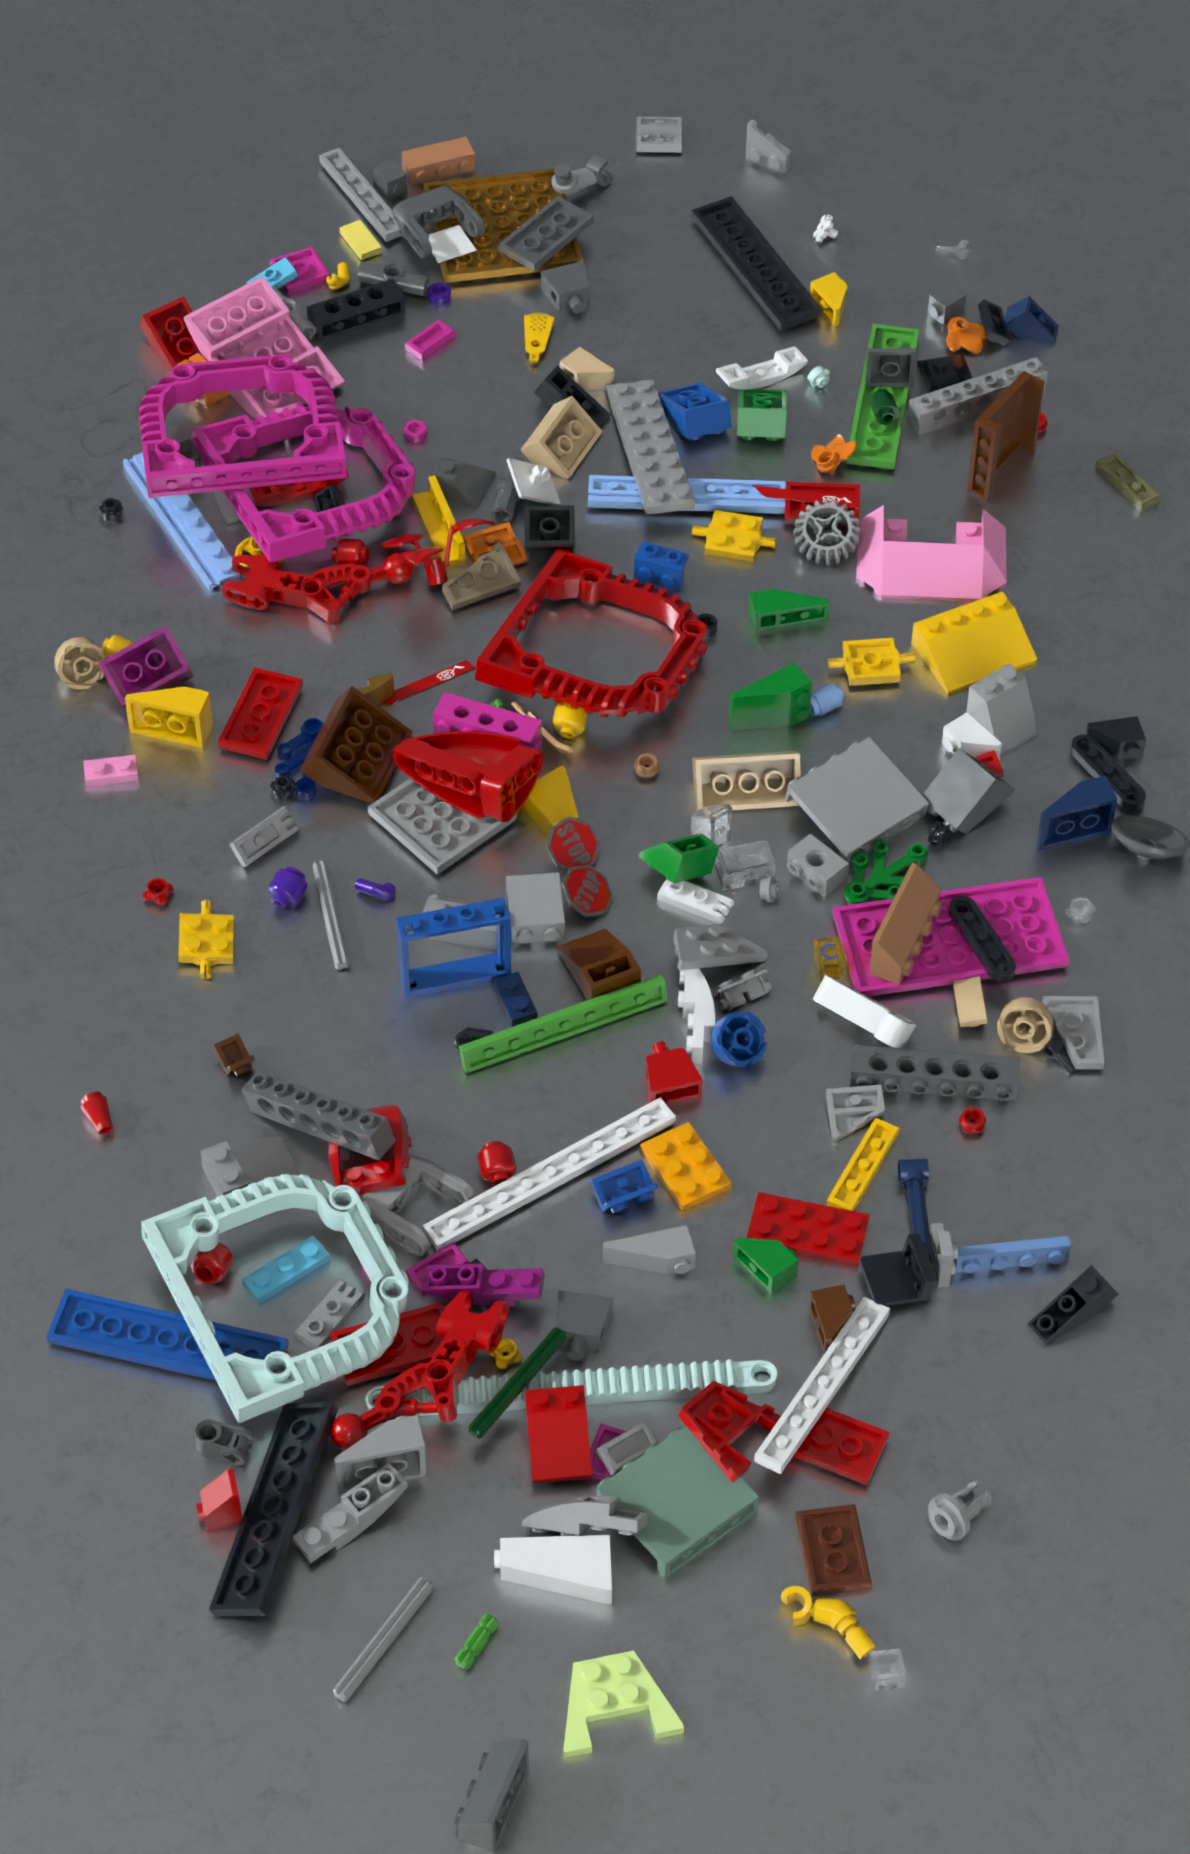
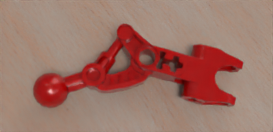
M393 553L385 559L383 566L369 569L363 565L348 563L326 567L314 571L309 576L280 571L281 564L278 561L270 563L266 556L238 555L232 559V570L238 572L239 575L247 577V579L224 583L222 594L226 599L250 609L264 610L268 607L269 601L310 609L327 623L336 624L340 621V609L348 600L352 601L358 593L369 591L371 584L387 579L394 584H403L409 581L413 575L414 566L411 562L402 558V553ZM347 582L340 590L341 595L337 599L328 591V588L333 585Z
M467 1289L460 1291L445 1307L436 1325V1335L442 1338L443 1341L430 1362L419 1363L386 1384L376 1399V1407L360 1416L352 1413L339 1415L333 1421L330 1428L332 1442L341 1450H347L367 1436L368 1430L380 1423L394 1420L399 1416L438 1413L441 1421L445 1423L454 1421L457 1418V1388L478 1350L493 1353L502 1339L510 1311L508 1303L498 1300L486 1312L475 1314L471 1313L474 1298L471 1295L472 1291ZM426 1389L433 1395L434 1402H418V1399L404 1398L417 1390Z

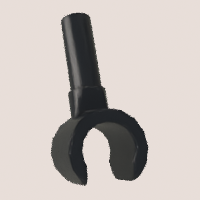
M1053 1037L1045 1048V1055L1050 1059L1056 1058L1066 1071L1072 1074L1075 1069L1061 1053L1064 1049L1063 1042L1059 1038Z

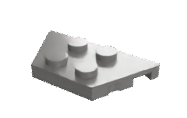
M721 924L676 928L673 936L674 945L676 946L675 954L679 957L677 964L679 970L764 962L768 955L767 950Z

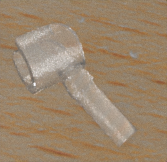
M961 240L957 246H936V252L954 253L956 257L963 259L970 252L967 249L970 243L966 240Z
M286 440L284 442L286 451L283 452V458L294 457V450L291 448L290 441Z

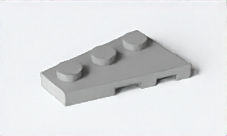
M1043 996L1042 1002L1049 1008L1053 1016V1025L1075 1069H1104L1105 1062L1098 996Z

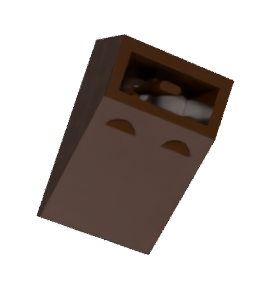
M606 928L557 946L558 952L586 1000L641 982V968L632 953Z

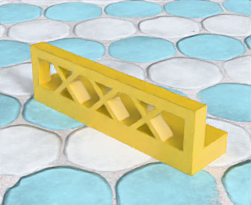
M434 475L428 477L429 491L413 494L412 502L431 546L443 547L444 551L435 555L436 557H441L442 561H444L450 525L456 522ZM460 531L453 534L449 557L450 567H446V569L466 564L465 542Z

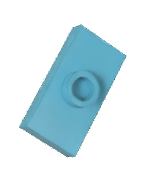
M284 257L246 283L248 284L263 276L271 287L279 289L296 278L298 274L287 258Z

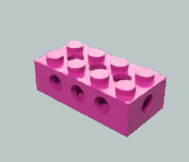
M446 692L443 693L433 712V734L453 731L498 733L520 738L523 745L542 751V720Z

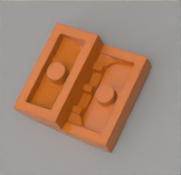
M510 522L463 535L465 548L473 564L477 562L480 556L486 555L493 550L494 546L500 541L513 566L528 561L520 539H516Z

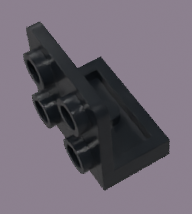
M919 1233L908 1234L902 1251L862 1256L859 1262L871 1298L879 1305L889 1306L929 1300L934 1286L938 1282L937 1271L931 1266L929 1261L928 1247L926 1244H923Z

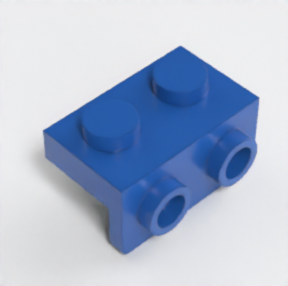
M643 541L634 557V578L668 589L681 591L684 586V568L689 560V554Z
M643 1159L589 1181L602 1213L611 1210L612 1214L628 1208L626 1203L637 1200L639 1204L652 1199V1193L659 1188L657 1183L653 1184Z

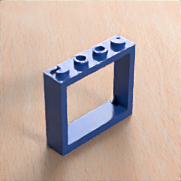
M504 897L396 918L399 979L405 999L492 983L495 978L511 974V925ZM497 925V953L409 969L408 941ZM413 931L414 934L407 935V932ZM502 966L505 970L497 971L496 967ZM416 983V987L410 988V984Z

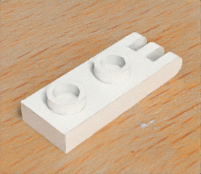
M666 879L657 895V900L718 924L723 923L725 916L730 912L729 909L734 905L732 899L687 881L673 883Z

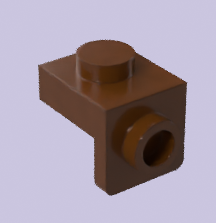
M239 1033L212 1046L226 1076L235 1073L236 1077L251 1070L250 1066L255 1061L253 1055L249 1056Z

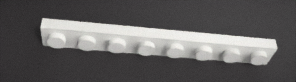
M866 1297L862 1299L755 1453V1463L779 1474L783 1472L889 1317L890 1308L876 1304L873 1300Z

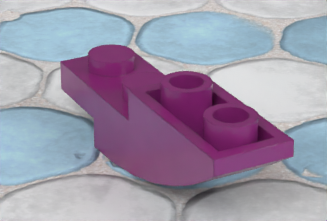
M484 1264L427 1265L424 1292L436 1297L453 1300L460 1291L467 1289L472 1291L473 1304L492 1306L496 1301L503 1300L508 1303V1306H516L517 1300L542 1299L545 1274L542 1268L486 1270Z

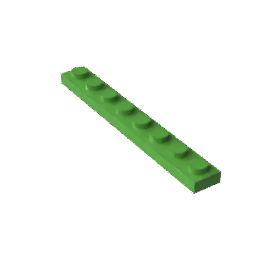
M660 974L459 1046L462 1068L467 1074L668 1002L665 980Z

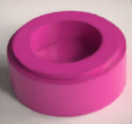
M411 420L403 426V436L408 442L420 443L427 438V425L424 422Z

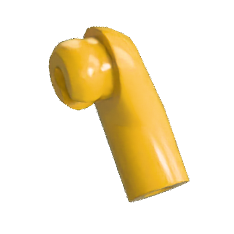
M345 262L338 264V275L332 274V278L330 276L327 277L326 282L329 288L338 290L349 283V265Z

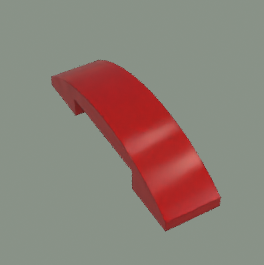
M347 478L251 487L249 491L255 505L281 506L311 499L314 494L332 483L337 486Z

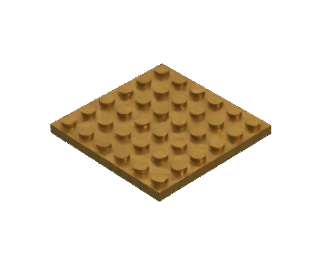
M554 168L423 183L424 193L441 186H449L463 195L481 217L485 226V234L472 237L454 216L431 224L433 233L459 225L477 250L440 262L444 283L535 273L583 261L577 237L536 271L527 268L498 251V244L557 196L567 201L566 196L558 194L552 187L551 180L554 175Z

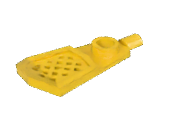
M545 313L524 315L525 350L530 354L529 362L532 364L538 363L539 355L545 352L554 324L553 316Z

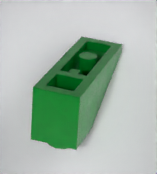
M778 589L749 593L748 611L755 632L829 620V599Z

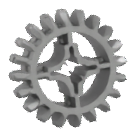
M827 498L824 500L823 505L816 500L814 508L807 505L806 512L800 511V519L795 520L796 528L793 530V535L797 537L795 538V544L800 546L799 551L801 554L807 552L806 558L808 560L816 557L815 562L817 564L821 562V559L825 560L827 566L830 564L831 559H834V562L838 564L840 556L847 560L848 552L854 553L855 545H858L860 541L858 536L861 534V529L857 527L859 526L858 518H854L855 513L853 510L847 512L848 506L846 504L838 507L839 502L837 500L833 505L829 504ZM839 522H841L847 530L846 537L841 535V531L838 530ZM808 527L813 529V533L816 534L815 542L807 534ZM826 530H831V533L828 532V534H823V531L826 532Z

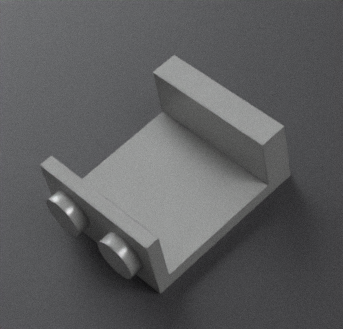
M559 872L506 876V899L509 907L511 943L565 940V919Z

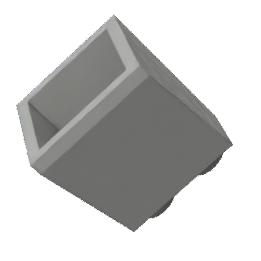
M1010 663L969 687L966 713L968 712L1002 743L1000 757L1037 736L1038 732L1027 680Z

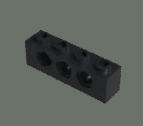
M394 279L306 306L307 319L316 327L315 336L317 340L322 341L405 314V296Z

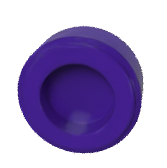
M434 283L429 286L428 300L431 303L443 305L450 301L451 288L447 284Z

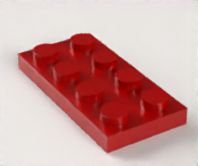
M254 667L218 739V748L267 760L303 687V679Z
M758 1192L746 1238L780 1241L786 1248H791L796 1255L858 1267L870 1214Z
M440 1302L401 1313L399 1328L391 1346L378 1360L371 1362L368 1366L356 1369L350 1374H344L343 1378L346 1387L405 1371L419 1363H429L443 1341L442 1338L436 1335L437 1322L445 1309L443 1303ZM368 1322L330 1332L331 1342L351 1335Z

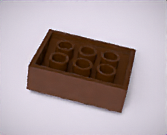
M351 686L336 699L300 771L320 786L373 804L380 799L396 767L393 749L403 740L410 738L413 731Z

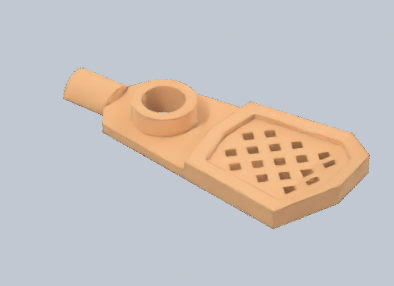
M515 701L511 703L520 714L536 718L530 711L525 714L524 709ZM542 727V736L561 754H571L573 752L571 747L558 742Z

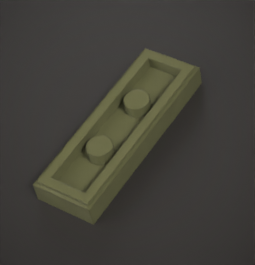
M1116 452L1096 461L1095 468L1140 512L1160 503L1161 496Z

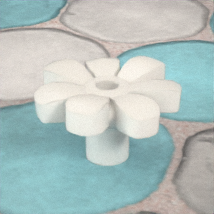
M824 215L821 218V223L818 224L817 230L813 234V238L817 242L822 243L826 236L835 239L838 235V230L832 228L834 225L831 222L833 219L832 215Z

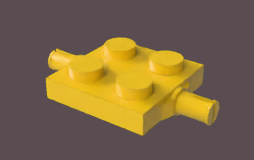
M714 510L712 522L708 527L696 525L692 527V535L706 537V555L754 562L755 554L760 546L775 549L776 538L762 536V517Z
M893 638L843 641V658H828L829 669L844 668L848 675L850 686L900 682V664L915 663V653L899 654Z
M206 900L201 902L200 914L180 913L178 963L200 965L199 976L201 979H204L206 971V980L211 978V966L233 964L234 915L212 914L213 902L208 900V908H206Z

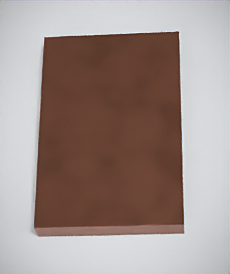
M856 1505L796 1511L795 1517L811 1597L870 1590L872 1582Z

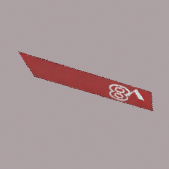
M752 485L764 497L815 503L817 500L820 504H824V500L827 498L831 505L837 500L839 502L838 506L846 504L851 508H859L858 498Z
M464 660L394 690L395 693L381 704L391 705L476 667L467 660Z

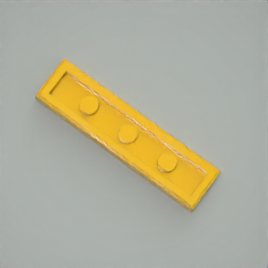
M878 1118L873 1120L829 1195L826 1206L851 1211L857 1209L900 1135L901 1128Z

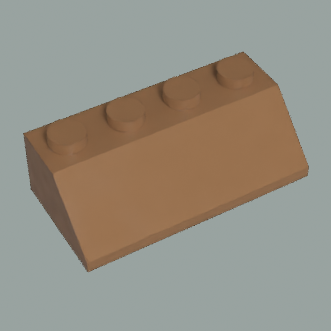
M915 863L911 864L872 942L869 974L900 985L904 975H910L914 963L912 959L914 955L919 956L923 946L922 939L924 936H929L933 925L931 920L933 916H939L943 903L939 901L940 889Z

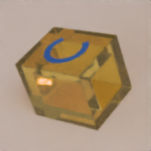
M825 937L813 940L812 960L818 982H822L825 975L837 980L845 979L846 959L840 937Z

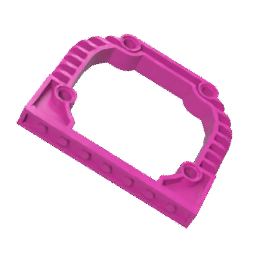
M279 354L180 364L171 370L170 375L162 378L159 384L152 386L141 400L139 421L148 498L347 478L346 457L333 390L328 381L322 378L318 372L307 370L303 364L292 362V359L287 355ZM264 387L275 393L294 392L307 401L313 424L304 429V443L294 450V457L195 467L193 460L181 455L179 442L174 439H167L165 430L166 416L176 404L195 401L204 393Z
M299 404L293 410H290L288 407L282 409V413L277 414L276 411L269 412L267 417L258 415L253 421H250L247 415H242L192 429V447L204 466L235 463L239 458L253 457L257 453L258 447L304 435V429L313 424L310 407H304L303 404ZM345 406L344 410L336 407L342 438L350 445L363 447L383 474V489L379 493L369 498L314 513L309 509H298L292 514L269 509L259 512L253 504L249 492H245L243 488L222 490V493L270 563L325 548V539L330 538L334 541L339 539V535L344 534L348 537L353 534V531L358 530L359 533L366 531L367 527L379 528L380 523L385 522L388 524L395 515L398 516L402 512L408 497L414 494L416 470L413 463H409L405 457L404 451L395 444L393 436L387 433L382 421H379L373 412L364 408L354 410L351 407Z

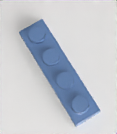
M1069 1236L957 1247L958 1258L954 1259L955 1273H973L986 1269L1002 1270L1006 1267L1015 1266L1030 1267L1035 1264L1044 1263L1059 1264L1069 1259L1070 1239Z

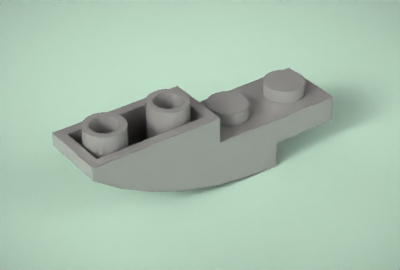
M389 1462L341 1496V1503L293 1536V1542L310 1563L333 1547L338 1551L376 1521L408 1487L407 1482Z
M588 1495L573 1497L547 1505L523 1519L522 1526L532 1527V1531L537 1533L561 1532V1536H579L589 1526L593 1530L612 1528L618 1529V1533L623 1535H635L647 1526L648 1513L619 1509L620 1497Z

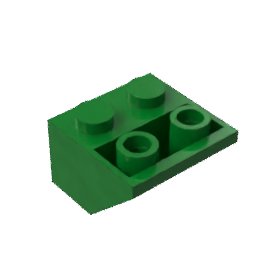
M701 833L661 843L641 851L638 857L648 863L649 867L656 869L666 876L668 881L679 883L712 874L720 846Z

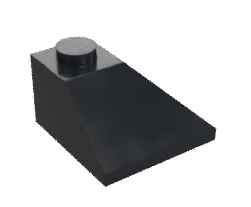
M963 354L917 361V366L928 393L973 378Z

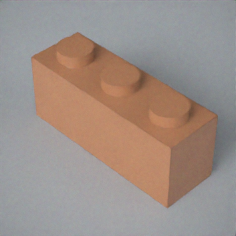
M467 137L402 151V170L407 174L410 186L476 171L475 152Z

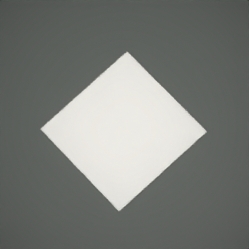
M459 225L428 235L432 254L438 263L477 251Z

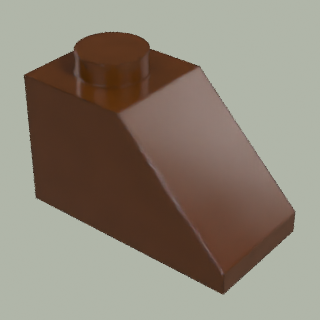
M845 1284L811 1291L809 1307L824 1354L844 1327L852 1312L856 1309L853 1295H848Z

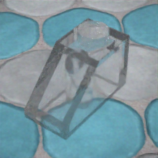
M713 804L705 809L698 810L691 816L692 835L702 833L720 847L731 841L732 807L730 804Z

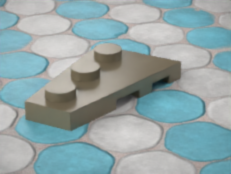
M500 541L494 546L493 550L486 555L480 556L477 562L467 569L464 568L444 583L442 591L451 609L454 610L520 587L521 579Z

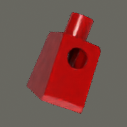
M665 1041L655 1043L652 1046L653 1054L646 1057L645 1068L650 1103L658 1098H661L667 1105L702 1097V1077L685 1049L677 1048L670 1050Z

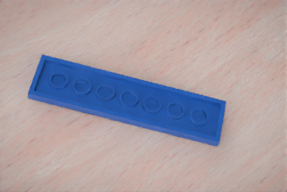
M65 1289L47 1333V1343L216 1381L183 1315ZM212 1322L215 1329L214 1337L225 1357L238 1353L246 1357L264 1360L271 1352L281 1351L286 1353L289 1346L287 1338ZM276 1369V1370H273L272 1372H274V1373H279L280 1370H279V1369Z

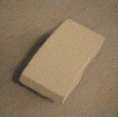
M980 977L953 981L960 1027H977L980 1024H987Z

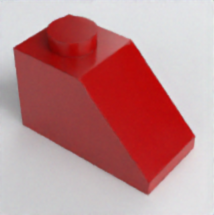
M228 1469L200 1490L201 1503L196 1504L199 1522L205 1521L207 1532L238 1526L241 1523L242 1514L233 1469Z

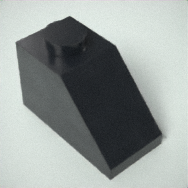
M1138 716L1087 723L1086 735L1095 738L1113 758L1120 760L1143 756L1146 738Z

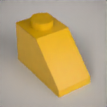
M833 272L811 281L810 295L822 308V314L834 327L839 326L846 305L848 287L846 282Z

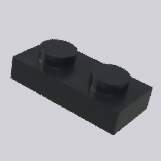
M983 299L978 304L985 336L989 341L1005 346L1010 341L1007 326L1004 324L1005 319L1002 307Z

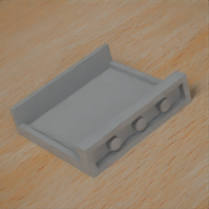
M870 737L861 742H854L848 750L841 754H834L827 763L822 766L816 765L804 777L793 779L787 786L788 789L785 796L786 802L795 799L840 850L839 856L849 864L852 863L854 854H866L871 851L872 844L876 840L887 841L924 818L929 805L926 799Z

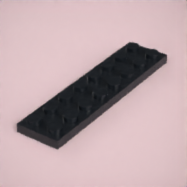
M732 196L691 210V218L780 331L822 316V308Z
M333 1401L287 1403L283 1405L209 1608L214 1616L266 1615L326 1446L331 1425L339 1409Z

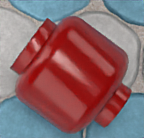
M340 539L337 546L332 548V562H336L337 565L352 563L365 566L369 563V547L361 539Z
M492 1141L485 1144L477 1155L480 1175L487 1182L498 1185L516 1173L517 1167L513 1151L510 1146L501 1141Z
M220 1242L211 1251H198L191 1262L192 1272L203 1283H219L225 1278L232 1266V1253Z

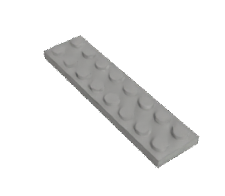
M641 380L606 385V394L646 515L695 509V500L654 381Z

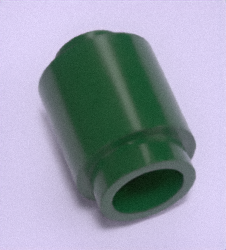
M884 389L873 393L870 404L876 421L882 425L895 422L899 417V410L893 395Z

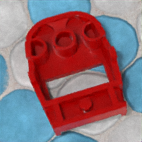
M396 1105L366 1109L388 1119L396 1140L393 1144V1159L341 1170V1146L329 1142L328 1157L336 1186H350L358 1195L406 1184L407 1180L403 1174V1169L409 1168L410 1158L408 1150L409 1147H412V1143L407 1130V1121Z

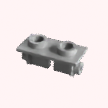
M756 969L743 974L741 976L742 980L734 983L731 979L718 986L719 990L713 995V999L720 997V1008L730 1011L746 1003L743 996L745 992L750 1001L767 995L768 991L771 990V984L768 980L764 981L762 978L767 970L765 969L757 973Z

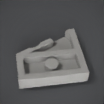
M751 119L747 124L746 159L786 174L790 169L791 151L779 143L769 132L767 135L762 133L755 127L758 123Z
M882 1085L826 1089L825 1095L832 1142L841 1140L869 1124L875 1118L883 1116L885 1113Z

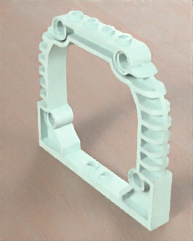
M281 1174L276 1177L264 1178V1180L257 1183L253 1182L248 1184L247 1187L235 1189L232 1193L220 1195L214 1200L208 1201L206 1197L141 1221L142 1238L238 1424L304 1397L305 1390L316 1388L322 1383L333 1381L339 1376L350 1374L356 1369L368 1366L371 1362L378 1360L393 1343L399 1328L400 1314L407 1307L409 1280L404 1269L399 1270L392 1247H387L384 1243L381 1227L378 1223H373L367 1202L361 1201L357 1192L350 1186L340 1185L334 1187L325 1180L320 1182L304 1174L299 1176ZM343 1203L347 1204V1206H340L338 1204ZM290 1208L317 1211L322 1222L328 1228L344 1232L372 1282L369 1305L373 1316L368 1323L351 1335L292 1358L281 1351L271 1352L264 1360L246 1357L238 1353L225 1357L214 1337L215 1329L209 1318L205 1320L202 1314L203 1306L199 1297L192 1295L182 1276L187 1274L189 1266L198 1251L207 1252L214 1249L218 1244L219 1234L275 1211ZM204 1230L209 1231L208 1233H200V1231ZM390 1294H395V1295H397L398 1297H395V1298H394V1297H390V1296H388V1295H390ZM276 1369H279V1370H282V1371H284V1372H282V1373H274V1372H272V1371H273V1370H276Z

